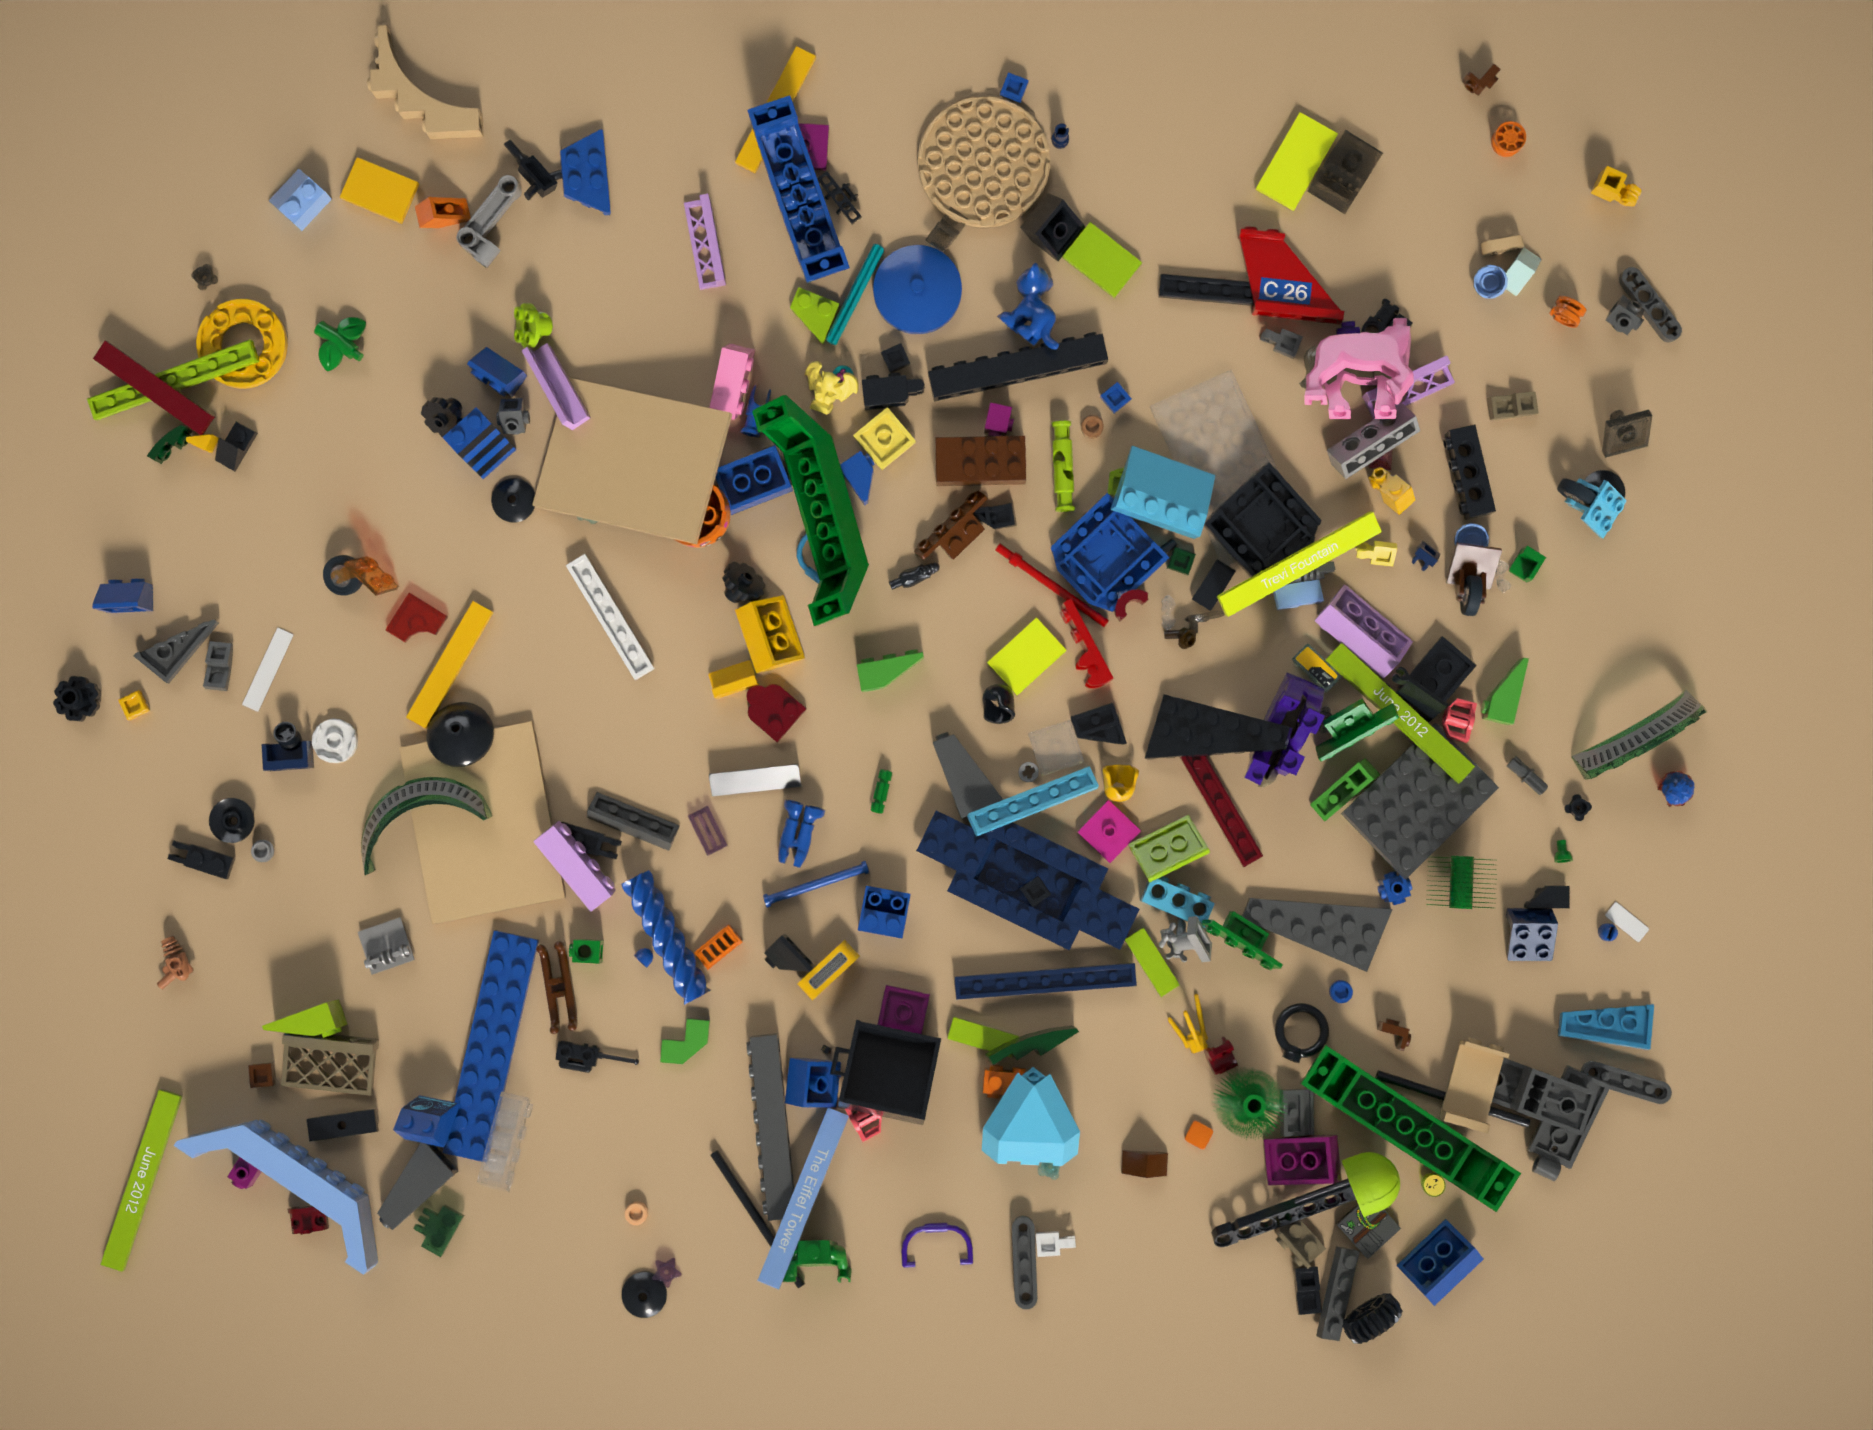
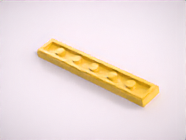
M796 46L766 103L789 95L793 102L813 66L816 56ZM752 129L735 163L756 173L763 159Z
M472 601L407 714V719L425 729L428 728L431 719L439 709L494 612Z

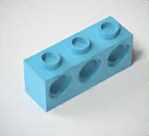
M1164 876L1150 883L1149 881L1147 882L1140 899L1141 902L1185 921H1188V917L1197 916L1200 922L1209 919L1215 904L1210 901V896L1198 892V895L1189 892V887L1180 883L1177 886L1169 884L1170 879ZM1159 884L1163 888V894L1156 898L1152 895L1151 890L1154 885ZM1177 893H1180L1184 898L1181 906H1175L1172 902L1173 896ZM1198 902H1201L1205 908L1201 915H1196L1193 911L1194 905Z

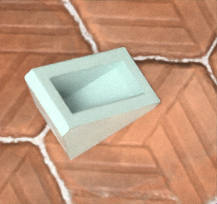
M1525 247L1522 248L1506 271L1508 277L1506 290L1517 296L1535 273L1542 259Z

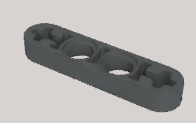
M1629 267L1625 269L1619 276V283L1630 299L1637 301L1645 310L1643 316L1664 342H1673L1678 339L1682 333L1681 325L1637 268ZM1628 275H1633L1635 277L1633 279V282H1627L1626 278L1628 277ZM1639 283L1642 285L1633 291V288ZM1644 290L1649 294L1647 302L1639 299V291ZM1652 309H1660L1662 311V318H1653L1651 314ZM1666 319L1668 320V322H1666L1664 325H1662V326L1659 325L1660 323H1662V322L1665 321ZM1673 328L1675 331L1668 336L1666 332L1668 329Z

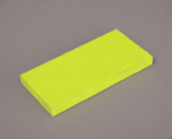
M1300 112L1255 190L1294 211L1338 133Z

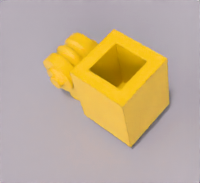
M1606 166L1599 173L1591 194L1609 202L1616 200L1624 206H1635L1642 190L1636 184L1625 185L1624 182L1627 174Z
M1378 467L1373 471V475L1368 477L1371 487L1377 490L1380 489L1384 503L1400 515L1415 501L1412 487L1399 476H1391L1388 470L1386 471L1384 468Z

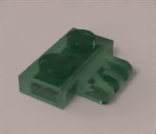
M447 1205L442 1207L439 1214L424 1208L422 1212L429 1216V1219L420 1216L418 1221L424 1224L425 1227L415 1224L413 1228L426 1236L421 1247L439 1257L443 1256L465 1216Z

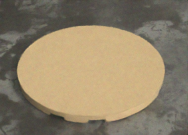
M994 96L969 97L956 101L955 104L943 109L930 122L919 146L918 171L925 193L933 205L944 215L956 222L972 227H997L1020 218L1039 200L1049 177L1050 149L1046 136L1035 118L1021 106Z

